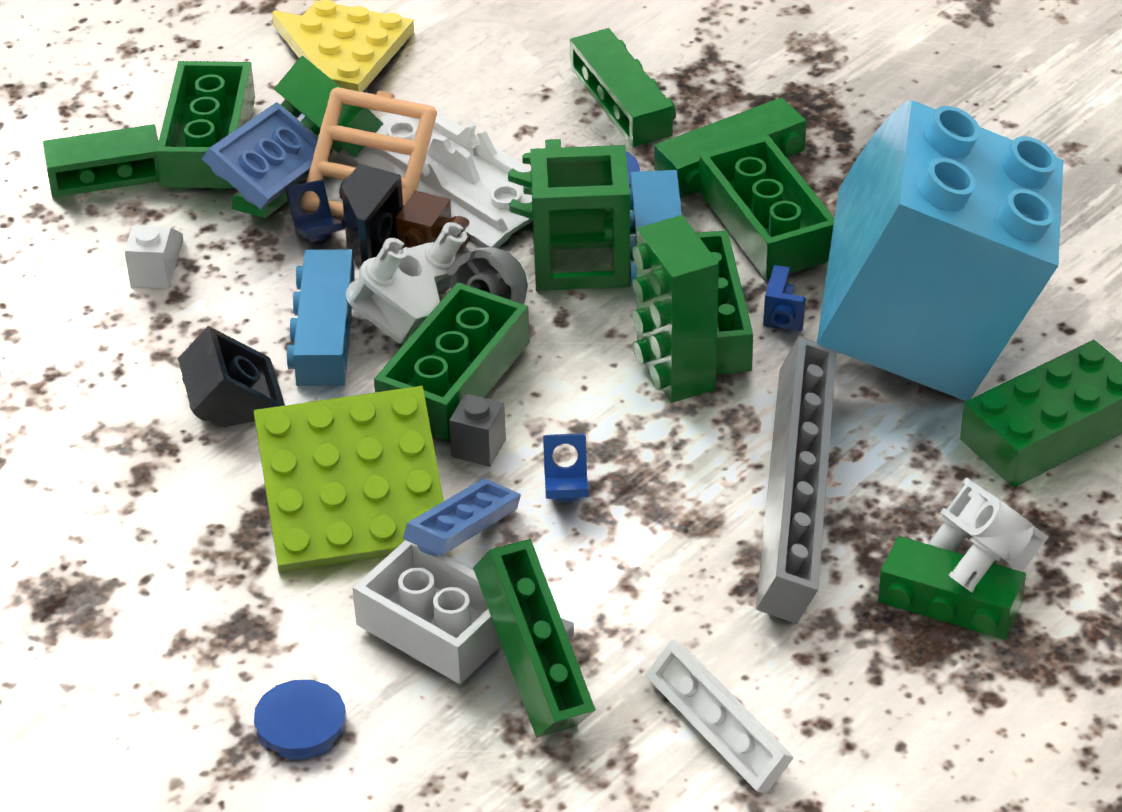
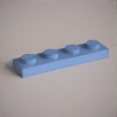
M483 478L409 521L406 525L403 539L416 544L417 548L425 554L443 556L517 510L521 494Z

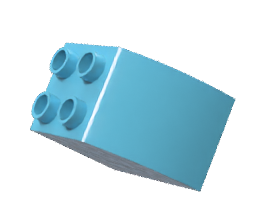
M913 100L900 105L889 115L868 141L838 190L817 344L964 401L970 400L1058 268L1064 160L1057 158L1046 144L1035 138L1021 136L1012 140L981 128L971 115L959 108L942 106L933 109Z

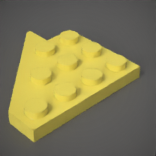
M316 0L302 16L276 10L272 12L273 26L299 58L304 56L340 87L363 92L414 33V19L401 17L397 13L384 14L369 11L362 6L348 7L338 5L331 0Z

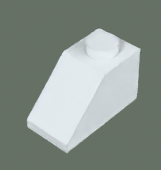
M132 226L125 248L130 287L169 289L183 243V233L169 227Z

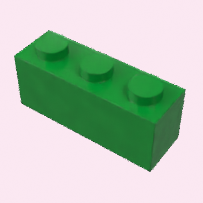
M301 56L275 86L274 90L284 98L280 105L297 119L303 114L305 117L301 120V123L318 136L332 89L342 87L304 56ZM343 104L338 121L339 126L374 133L384 124L368 109ZM333 140L331 148L338 154L344 148L355 158L365 146Z
M155 124L43 141L52 198L160 181L156 154L158 136Z
M898 536L880 571L878 602L1007 640L1023 603L1026 573L993 563L972 593L949 576L950 572L955 569L964 557L963 554Z

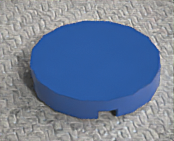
M311 679L291 680L276 685L261 697L254 711L255 733L260 744L269 751V747L277 751L280 757L286 759H309L326 753L333 747V742L338 739L339 735L340 737L343 736L346 731V707L340 694L328 684Z

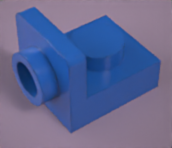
M774 265L765 294L763 326L801 332L804 326L806 298L794 295L795 285L789 284L790 267Z

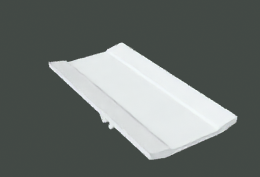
M419 100L411 101V102H415V103L424 104V103L420 102ZM437 112L417 191L451 199V216H462L469 220L470 224L465 231L467 235H470V240L482 248H499L513 233L533 221V219L509 211V203L513 199L521 203L532 202V195L524 194L523 186L509 182L508 172L512 168L519 172H529L531 168L494 147L485 130L480 131L476 136V125L474 123L463 128ZM391 113L379 118L384 124L376 133L415 140L420 119ZM366 146L355 158L344 148L339 154L337 153L339 157L355 167L360 163L400 174L401 177H405L410 155Z

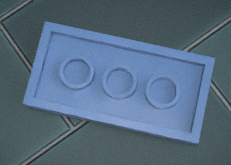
M276 102L210 147L202 160L211 167L218 177L225 179L235 187L247 202L256 205L261 210L284 193L287 187L293 186L309 174L318 137Z

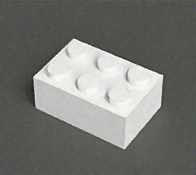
M405 540L353 587L356 625L460 685L501 646L474 570L445 554L443 556L425 554L417 548L416 544Z

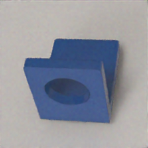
M585 433L544 435L546 499H554L559 502H573L580 498L589 497ZM561 444L572 445L578 453L576 462L568 467L557 465L552 457L554 449Z

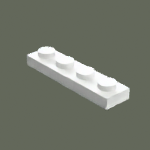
M670 640L645 676L757 792L767 794L794 759V756L681 642Z

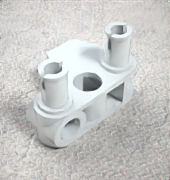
M448 222L444 225L442 232L434 243H425L411 248L405 247L400 250L404 246L402 241L396 238L386 239L377 257L364 261L359 269L360 278L348 286L345 292L348 303L353 309L399 344L405 343L440 303L439 295L450 288L451 275L447 276V273L456 259L454 255L467 238L466 231L462 232L457 238L463 227L457 223Z
M965 478L962 482L964 487L949 507L941 510L940 513L943 515L941 520L944 522L928 544L955 552L965 538L973 542V545L949 574L951 578L973 593L974 588L995 560L1000 562L1003 559L1018 571L1023 572L1048 539V536L1004 502L968 478Z

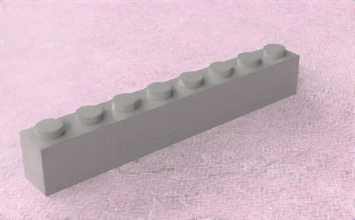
M800 336L797 338L779 371L756 610L794 623H798L819 587L837 351L818 345L817 342Z

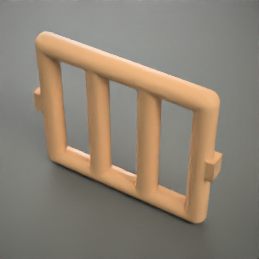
M339 87L332 89L306 183L319 179L323 180L324 176L343 180L345 177H349L356 168L328 162L333 140L410 155L405 177H401L404 207L412 194L417 191L437 117V110L430 105L394 99L395 96L389 92L378 90L377 94L374 95ZM343 104L420 119L415 140L339 126L338 121ZM312 191L304 192L301 207L305 211L314 212L319 206V198ZM328 200L331 216L343 218V203Z

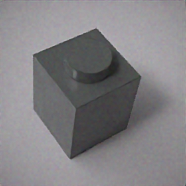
M465 393L449 420L451 457L491 467L506 440L504 403Z

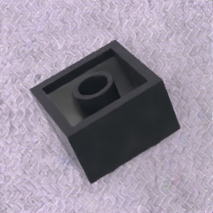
M360 163L349 177L343 179L339 189V196L343 202L344 215L342 224L346 234V245L348 249L353 251V260L358 270L364 261L377 257L386 239H397L396 217L403 208L401 175Z
M207 326L177 358L182 373V381L185 384L190 409L195 416L203 421L210 420L222 427H229L254 422V410L285 406L271 358L210 326Z

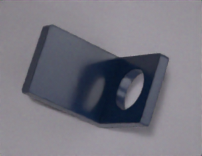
M322 179L286 188L295 233L309 239L311 242L331 238L333 232L344 230L342 222L331 216L325 184ZM307 191L316 193L319 198V206L312 213H303L298 206L300 195Z

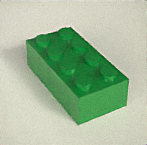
M178 61L156 149L161 187H176L179 189L235 188L225 179L218 177L202 158L210 147L251 120L255 102L251 62Z
M769 135L699 155V192L766 281L770 280L774 265L790 267V274L829 261L834 217Z
M683 215L638 227L637 246L633 247V258L637 266V278L633 279V290L637 298V310L633 311V321L637 329V341L633 342L636 360L640 365L644 364L647 367L655 388L658 390L662 389L671 403L716 390L719 263Z
M457 282L374 378L375 392L423 386L432 436L449 442V420L465 393L485 398L530 343L528 306Z
M1093 339L965 401L963 404L960 440L1015 488L1122 434V362Z

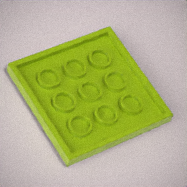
M423 386L254 410L278 572L388 556L405 541L403 536L409 521L444 502Z

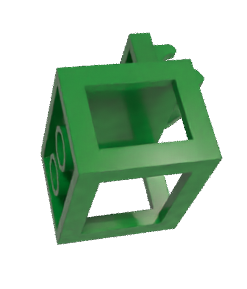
M561 139L545 140V148L530 149V153L523 154L522 163L530 164L531 171L519 172L512 168L508 172V181L523 186L524 194L532 195V202L521 203L513 199L509 203V211L533 219L536 291L630 287V190L626 146L561 147ZM611 248L613 271L551 273L550 250Z

